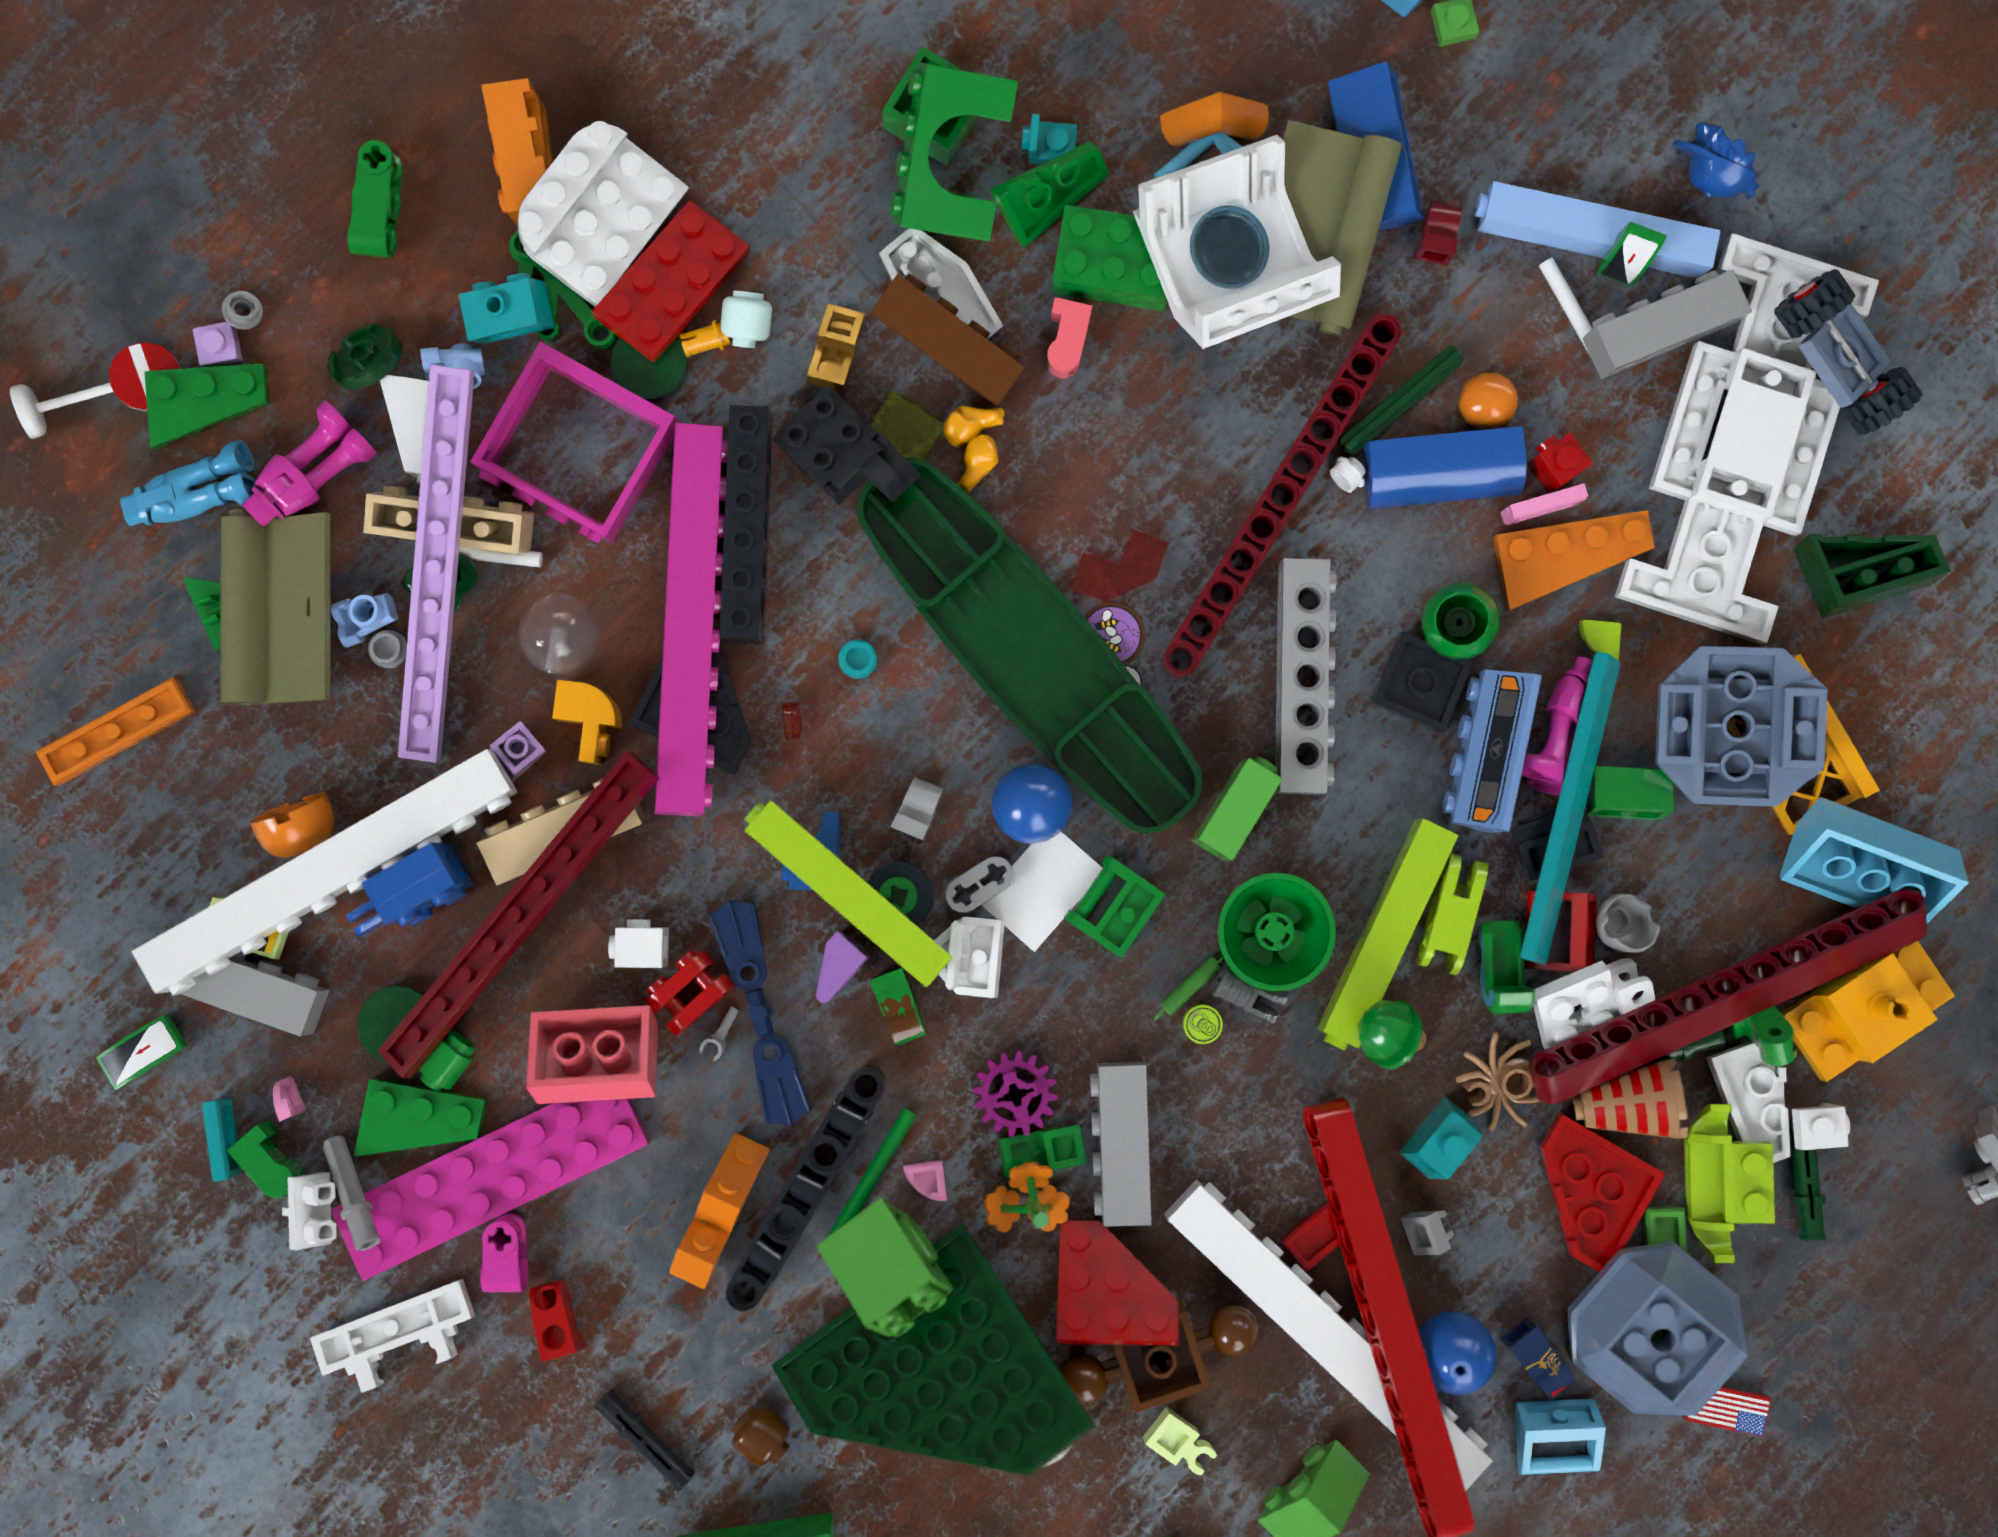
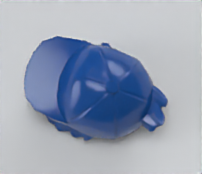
M1699 122L1695 127L1696 137L1692 144L1682 140H1675L1672 143V147L1691 157L1688 175L1691 183L1703 191L1704 196L1709 198L1712 196L1727 198L1737 196L1742 192L1748 200L1755 196V190L1759 188V184L1755 181L1758 174L1755 173V169L1752 167L1756 154L1755 152L1746 154V143L1742 139H1736L1732 142L1725 135V131L1721 126H1712Z

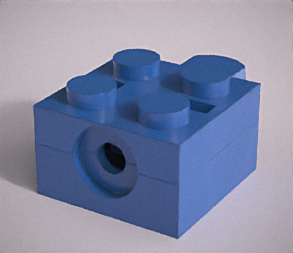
M431 842L362 882L361 884L370 901L351 911L346 917L349 923H355L378 912L375 916L355 927L354 932L357 937L369 934L384 924H400L401 927L409 924L416 926L434 915L431 909L443 904L450 906L468 895L465 889L474 885L475 882L453 844Z

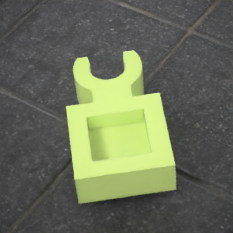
M1167 1406L1142 1437L1145 1445L1175 1466L1184 1457L1190 1470L1197 1475L1204 1473L1201 1464L1195 1461L1198 1455L1208 1454L1213 1459L1217 1456L1208 1441L1196 1440L1200 1435L1197 1428Z

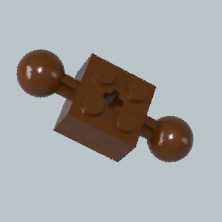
M1179 1301V1345L1113 1344L1116 1357L1100 1361L1088 1354H1078L1067 1359L1061 1366L1060 1371L1084 1407L1092 1406L1099 1402L1105 1395L1108 1385L1124 1380L1134 1412L1138 1413L1211 1389L1201 1354L1217 1349L1226 1356H1243L1255 1347L1259 1338V1326L1255 1316L1247 1308L1231 1304L1219 1308L1211 1317L1209 1326L1193 1331L1182 1301ZM1162 1350V1352H1165L1163 1354L1164 1360L1157 1363L1156 1359L1151 1356H1153V1352Z

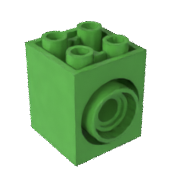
M879 1198L816 1246L864 1325L888 1337L893 1335L898 1337L908 1332L915 1324L914 1319L925 1311L930 1313L941 1307L947 1301L946 1295L954 1290L936 1262L938 1260L936 1250L920 1226L909 1214L904 1213L883 1198Z

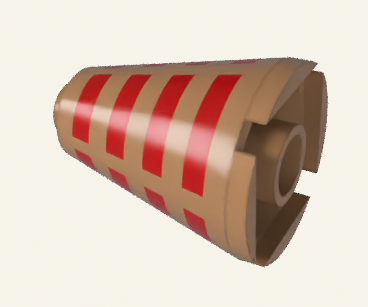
M1674 1058L1665 1059L1629 1071L1580 1093V1096L1573 1097L1576 1121L1583 1120L1585 1127L1675 1139L1687 1138L1688 1127L1680 1128V1120L1687 1119L1679 1070L1670 1071L1676 1066V1060Z

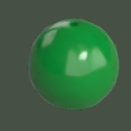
M1451 583L1439 588L1427 600L1422 612V631L1427 643L1438 654L1451 659H1470L1484 653L1494 643L1500 630V611L1495 599L1484 588L1471 583ZM1457 619H1461L1463 621L1462 626L1456 625L1455 622Z

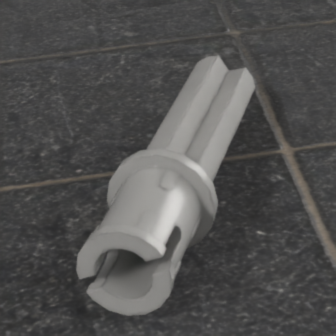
M343 1136L328 1138L323 1143V1150L343 1207L340 1216L342 1220H346L349 1226L355 1250L364 1251L381 1242L371 1214L372 1203L365 1199L345 1138Z

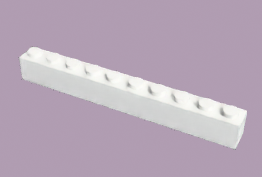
M486 749L131 952L155 993L171 992L173 996L180 994L196 984L193 978L206 971L208 975H212L223 970L231 964L230 957L241 951L246 955L261 948L267 943L264 938L277 930L279 934H284L296 928L302 923L300 917L312 910L315 914L331 908L337 903L335 897L349 890L350 894L364 889L361 884L362 882L431 842L442 843L440 837L452 830L456 834L467 830L477 823L474 817L487 810L492 814L507 807L512 803L509 797L515 795L518 791L496 753Z
M1196 1179L1164 1213L1167 1220L1396 1435L1371 1348L1367 1341L1365 1328L1354 1317L1348 1323L1338 1313L1342 1306L1325 1290L1321 1295L1317 1294L1309 1286L1313 1279L1298 1264L1295 1263L1290 1268L1282 1261L1280 1257L1284 1254L1283 1250L1268 1236L1261 1241L1251 1231L1255 1224L1239 1209L1234 1213L1230 1212L1222 1204L1226 1197L1212 1183L1208 1182L1203 1186ZM1440 1400L1441 1410L1465 1490H1467L1493 1460L1484 1451L1488 1444L1471 1427L1464 1432L1454 1422L1458 1419V1415Z

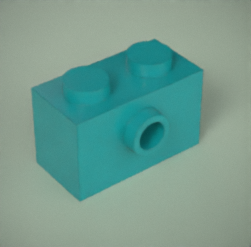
M519 273L507 276V283L495 285V282L476 283L472 285V291L458 294L467 340L488 344L555 328L546 282L530 278L528 273Z

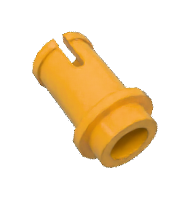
M713 320L710 326L680 333L681 341L683 340L681 344L687 357L715 348H720L722 351L726 349L725 345L732 343L731 338L723 334L721 322L718 323L717 320Z

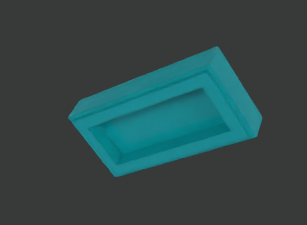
M224 1097L203 1102L202 1109L212 1181L227 1180L240 1175L242 1168L227 1152L238 1141L232 1098Z

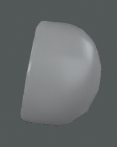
M1632 894L1611 895L1598 906L1595 919V928L1600 940L1613 951L1626 953L1643 952L1654 945L1660 932V925L1651 919V906L1637 899Z

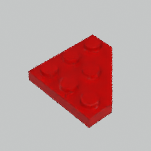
M1558 1113L1539 1146L1569 1255L1600 1272L1619 1249L1625 1248L1662 1182L1665 1173L1567 1116Z
M1066 1221L1060 1224L1057 1312L1058 1344L1179 1345V1302L1100 1221Z

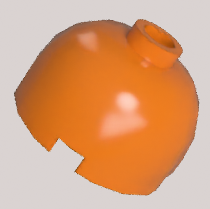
M325 792L303 797L302 802L291 805L289 803L283 804L252 819L253 822H250V825L262 848L272 856L279 858L298 857L330 839L334 832L335 819Z

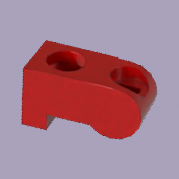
M560 1279L531 1287L529 1290L531 1318L541 1362L585 1349L582 1333L578 1332L570 1292L565 1281Z

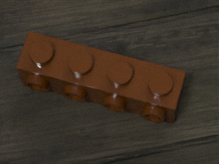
M897 273L870 312L871 315L988 401L998 406L1025 368L1019 363L1022 356L1005 343L998 348L987 340L991 333L974 320H971L968 325L955 316L959 309L940 296L935 301L926 295L924 291L927 286L912 274L908 273L903 278Z

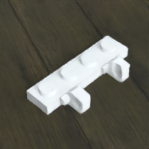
M460 1279L310 1337L322 1376L345 1367L348 1375H356L361 1393L377 1388L384 1383L378 1377L377 1369L379 1363L377 1361L384 1358L383 1352L419 1339L421 1344L429 1341L430 1347L436 1350L438 1355L436 1364L458 1355L453 1335L458 1334L456 1324L471 1319L476 1315L464 1280Z

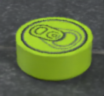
M1195 1005L1188 1009L1183 1017V1030L1186 1036L1195 1043L1209 1044L1215 1041L1222 1032V1018L1218 1011L1209 1005Z

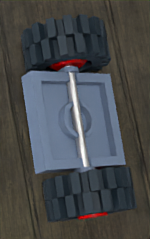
M1832 269L1830 272L1823 273L1820 277L1817 276L1811 279L1808 284H1803L1799 287V290L1789 294L1788 298L1782 300L1779 306L1774 309V314L1791 338H1799L1804 333L1805 335L1808 334L1798 347L1826 386L1827 391L1838 403L1841 411L1858 435H1865L1870 431H1877L1882 425L1887 426L1891 423V420L1903 416L1904 411L1911 410L1914 407L1913 404L1920 401L1923 393L1905 367H1898L1896 370L1895 368L1890 369L1886 374L1881 373L1891 361L1851 304L1854 301L1853 299L1856 298L1855 293L1840 271Z

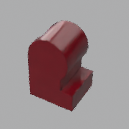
M1433 200L1430 202L1421 228L1414 259L1445 266L1448 265L1456 253L1458 243L1457 231L1461 221L1462 207Z

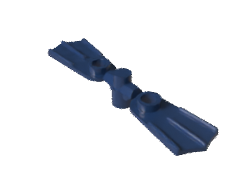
M728 900L717 911L710 914L708 919L734 984L742 990L749 991L745 992L750 1009L749 1017L754 1023L757 1038L761 1037L754 1045L753 1058L764 1123L792 1126L799 1118L810 1112L812 1107L787 1043L780 1036L773 1034L774 1029L770 1019L773 1009L766 1002L763 989L759 988L766 980L767 968L756 904ZM745 966H752L755 969L756 975L751 981H747L742 977V969ZM768 1045L774 1046L778 1051V1055L774 1060L766 1059L763 1054L764 1048Z

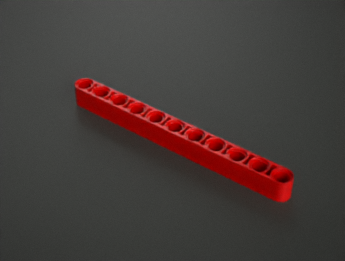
M1342 1097L1305 1107L1303 1110L1305 1128L1424 1530L1428 1537H1458L1473 1532L1475 1521L1352 1110L1348 1102Z

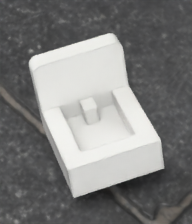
M1821 1103L1819 1107L1792 1109L1796 1149L1813 1150L1848 1147L1847 1135L1850 1133V1121L1845 1113L1844 1106Z

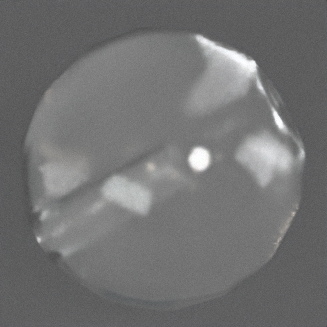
M549 594L535 600L523 612L518 624V642L526 659L539 670L554 674H567L582 668L594 656L599 644V625L592 610L580 599L564 594Z

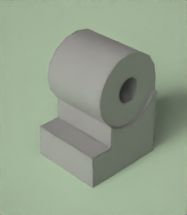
M914 777L891 827L924 841L944 788Z

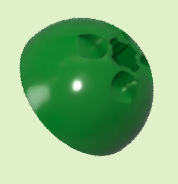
M1268 873L1244 882L1228 897L1218 921V942L1226 963L1243 981L1263 990L1287 991L1310 982L1324 969L1335 945V920L1327 900L1312 884L1290 874ZM1266 919H1267L1269 922L1264 926V929H1263V930L1260 929V928H1262L1263 925L1267 922V921H1266Z

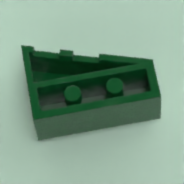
M1809 534L1793 549L1822 619L1931 586L1951 571L1936 535L1860 537V534H1847L1845 537H1822V534Z

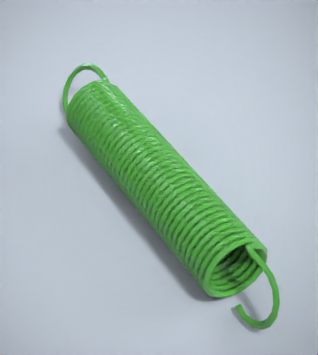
M1210 955L1206 961L1201 963L1199 968L1197 967L1182 984L1161 1002L1164 1008L1155 1016L1154 1020L1164 1015V1013L1159 1015L1164 1010L1172 1016L1176 1010L1181 1008L1197 990L1202 988L1214 974L1219 972L1221 967L1218 963L1224 957L1217 961Z

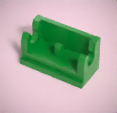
M1595 766L1586 802L1588 816L1663 820L1674 812L1673 782L1661 769Z

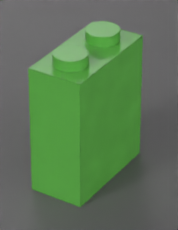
M1258 756L1256 759L1247 758L1239 762L1191 841L1222 861L1233 860L1283 780L1275 774L1278 768Z

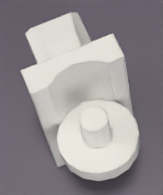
M330 1172L288 1177V1205L282 1206V1215L289 1216L290 1250L332 1244V1241L336 1239V1224L331 1220V1203L335 1199V1184L330 1182Z

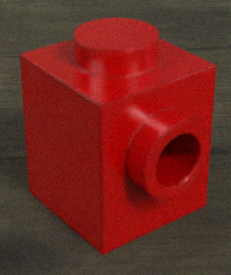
M1571 432L1560 440L1555 434L1535 448L1539 454L1527 463L1548 494L1554 492L1593 464Z

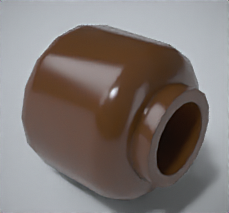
M751 1405L730 1430L734 1434L732 1438L734 1449L755 1467H761L769 1460L775 1465L790 1447L785 1441L790 1432L789 1425L767 1405H761L756 1409Z

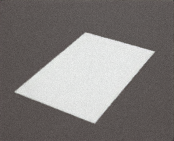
M1060 832L1048 841L1031 844L1012 866L1014 879L1011 885L982 906L996 919L1005 920L1004 926L1035 952L1064 919L1068 910H1072L1084 896L1102 867L1064 833ZM1003 877L998 881V885L1005 881Z

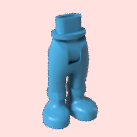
M240 439L231 441L221 449L220 454L215 458L213 456L202 458L200 461L158 475L143 487H135L133 494L120 498L125 521L129 526L140 523L150 526L156 523L181 521L200 515L215 506L225 505L229 500L236 501L243 507L241 504L254 494L251 489L254 486L259 489L255 485L256 480L247 474V472L253 471L255 468L254 458L250 449ZM235 474L222 482H214L206 485V487L193 490L195 486L219 479L222 475Z

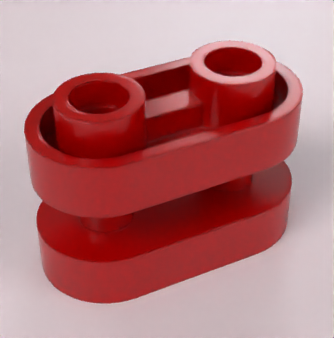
M694 950L688 952L676 963L679 969L678 972L669 980L662 976L646 990L650 997L645 1003L650 1005L655 1014L664 1008L672 1014L673 1018L666 1024V1027L676 1038L692 1026L735 986L725 973L715 980L707 972L715 961L705 950L698 954ZM695 981L703 991L685 1006L678 996Z

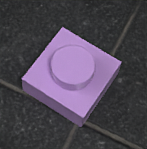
M227 322L193 328L199 365L201 367H218L243 362L237 328L232 327Z

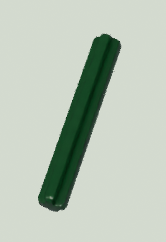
M1448 345L1344 433L1338 440L1342 450L1349 456H1353L1360 451L1368 441L1373 440L1459 367L1464 361L1461 351L1453 345Z

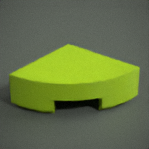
M1593 620L1579 621L1580 635L1588 647L1595 654L1596 652L1611 654L1619 661L1621 623Z

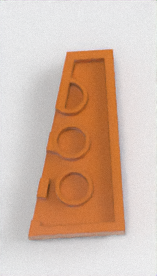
M1648 510L1497 534L1493 537L1506 612L1655 548Z

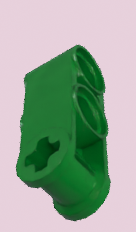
M370 140L361 146L357 155L356 179L352 191V215L347 237L348 247L351 254L392 258L397 246L396 229L401 209L400 193L403 164L399 157L392 153L389 146L384 142Z

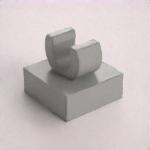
M1445 1210L1411 1212L1401 1217L1414 1255H1441L1451 1249L1449 1240L1454 1236L1453 1230H1444L1441 1218L1447 1216Z

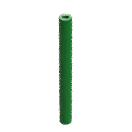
M906 1107L903 1108L827 1237L859 1214L917 1117L915 1112Z

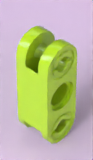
M1450 853L1435 885L1418 948L1417 964L1427 967L1432 957H1434L1436 950L1448 954L1446 959L1447 972L1456 976L1461 971L1466 958L1486 884L1488 864L1474 860L1468 869L1465 882L1462 884L1457 882L1462 858L1460 855Z

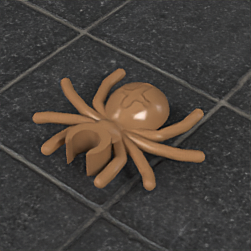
M1493 1032L1489 1047L1490 1068L1475 1054L1470 1052H1464L1463 1054L1465 1058L1471 1060L1483 1070V1072L1474 1071L1456 1077V1082H1464L1462 1086L1468 1092L1478 1087L1480 1089L1477 1095L1466 1098L1472 1105L1479 1106L1470 1110L1467 1115L1470 1118L1478 1116L1489 1110L1494 1103L1492 1119L1488 1126L1489 1131H1493L1498 1123L1501 1102L1512 1118L1523 1127H1526L1528 1121L1516 1112L1509 1103V1100L1516 1104L1540 1101L1536 1095L1525 1097L1533 1086L1528 1067L1529 1061L1522 1058H1513L1506 1061L1518 1050L1530 1046V1040L1513 1045L1500 1056L1498 1064H1496V1045L1499 1033Z

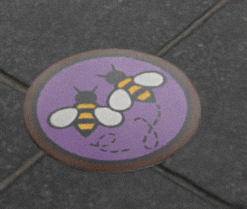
M1106 602L1093 607L1085 614L1084 618L1112 649L1123 665L1130 664L1138 657L1144 646L1145 629L1141 618L1132 608L1118 602Z

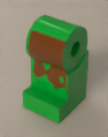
M900 967L871 978L869 982L874 995H876L883 1017L885 1016L896 1046L925 1036V1027L906 970Z

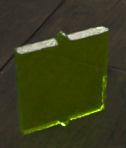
M893 392L890 393L871 423V426L879 434L884 435L904 458L915 457L923 460L942 432L944 425L922 411L921 405L917 404L914 406Z

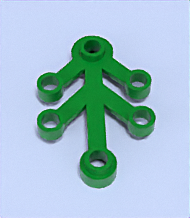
M516 231L510 239L509 251L514 260L519 263L518 274L528 273L530 278H533L536 267L543 275L544 282H546L555 329L550 335H543L542 331L536 332L538 336L547 343H553L560 338L561 327L557 323L560 296L585 325L584 335L588 342L597 349L611 347L615 343L617 335L593 317L591 308L580 295L536 263L527 253H524V246L521 243L518 231ZM600 329L608 330V336L604 340L596 339V333Z

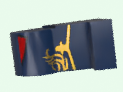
M1525 1318L1500 1338L1501 1342L1526 1374L1531 1376L1551 1401L1576 1382L1574 1376L1548 1343L1540 1328L1529 1318Z

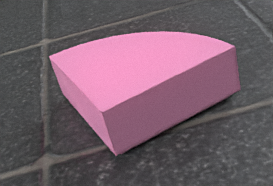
M286 1077L274 1084L273 1102L279 1121L305 1112V1105L293 1077Z
M943 1160L903 1165L908 1182L919 1193L931 1200L947 1201Z

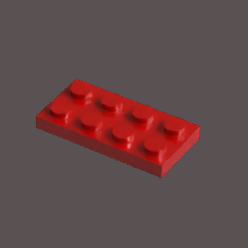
M689 200L592 310L593 317L651 362L655 363L750 253V245Z

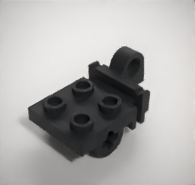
M828 385L772 438L775 444L789 456L793 463L813 483H817L829 497L831 496L838 506L867 478L894 502L921 476L919 471L893 447L884 435L879 434Z

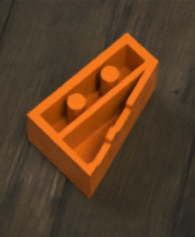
M528 78L481 85L488 116V126L495 151L493 152L494 167L497 175L500 176L502 189L498 190L499 203L502 212L507 213L516 225H518V215L522 202L553 163L546 108Z

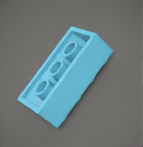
M1822 797L1797 822L1780 872V879L1857 909L1896 891H1917L1925 898L1927 924L1969 883L1960 850Z

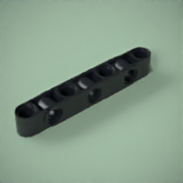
M865 1065L858 1068L850 1077L843 1091L839 1092L739 1262L741 1264L726 1289V1299L734 1310L746 1312L757 1306L770 1283H773L835 1179L874 1112L872 1110L884 1091L885 1077L877 1067ZM865 1074L873 1076L877 1081V1091L868 1095L861 1093L856 1084L859 1076ZM822 1143L833 1145L837 1151V1158L832 1162L822 1161L817 1155V1146ZM781 1212L791 1213L796 1219L797 1226L792 1230L782 1229L777 1223V1214ZM741 1281L750 1282L756 1290V1295L752 1298L741 1297L736 1290V1284Z

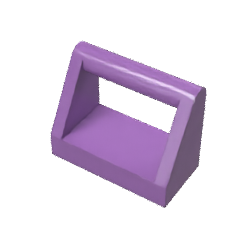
M843 929L836 931L826 943L816 992V998L821 1003L829 1002L837 996L872 955Z

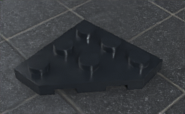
M719 645V653L712 652L711 667L718 668L717 691H710L709 706H716L715 730L708 729L707 745H714V766L735 776L752 739ZM662 658L629 721L630 725L658 738Z

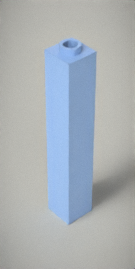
M1495 181L1485 194H1479L1474 211V216L1480 217L1477 231L1603 258L1613 248L1617 234L1629 222H1633L1667 235L1664 244L1648 268L1693 278H1699L1713 268L1721 231Z

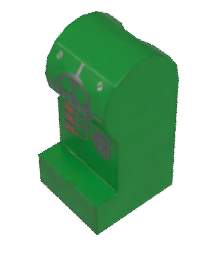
M1775 1006L1728 1026V1030L1736 1039L1747 1035L1759 1048L1760 1057L1766 1064L1783 1066L1794 1061L1797 1051L1793 1043L1794 1029Z
M268 1120L257 1124L231 1146L227 1152L265 1195L271 1198H282L288 1195V1177L303 1176L304 1170L295 1160L287 1159L274 1143L272 1138L279 1131Z

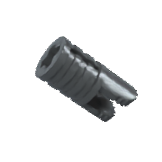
M1227 963L1224 964L1212 989L1213 996L1220 997L1227 1002L1229 1001L1237 1007L1240 1006L1243 1010L1271 1023L1276 1022L1279 1016L1278 1012L1273 1007L1257 1000V996L1261 995L1271 1001H1275V1003L1286 1004L1291 995L1287 991H1268L1254 987L1238 977Z

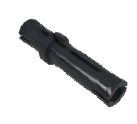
M612 1388L595 1404L593 1408L598 1410L618 1431L616 1434L621 1441L626 1439L677 1492L694 1476L695 1471L690 1469L642 1421L644 1416L639 1411L634 1413L614 1393Z

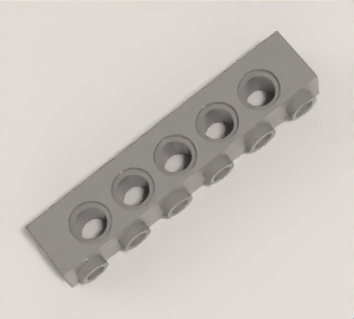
M1283 558L1278 564L1275 766L1278 769L1275 774L1283 780L1276 789L1275 794L1322 795L1327 793V786H1333L1334 765L1333 763H1328V747H1333L1335 730L1333 724H1328V709H1333L1335 704L1334 686H1329V670H1334L1336 653L1335 647H1329V632H1334L1336 627V610L1330 608V593H1335L1337 576L1336 570H1330V559ZM1308 591L1315 596V609L1307 610L1299 604L1298 595L1300 592ZM1307 629L1315 635L1316 644L1314 648L1308 649L1300 645L1298 641L1299 630ZM1305 667L1313 671L1315 675L1313 687H1304L1299 683L1297 679L1299 668ZM1300 706H1307L1313 710L1315 720L1311 726H1304L1298 721L1296 714ZM1300 744H1306L1314 751V760L1310 765L1301 764L1296 757V750Z

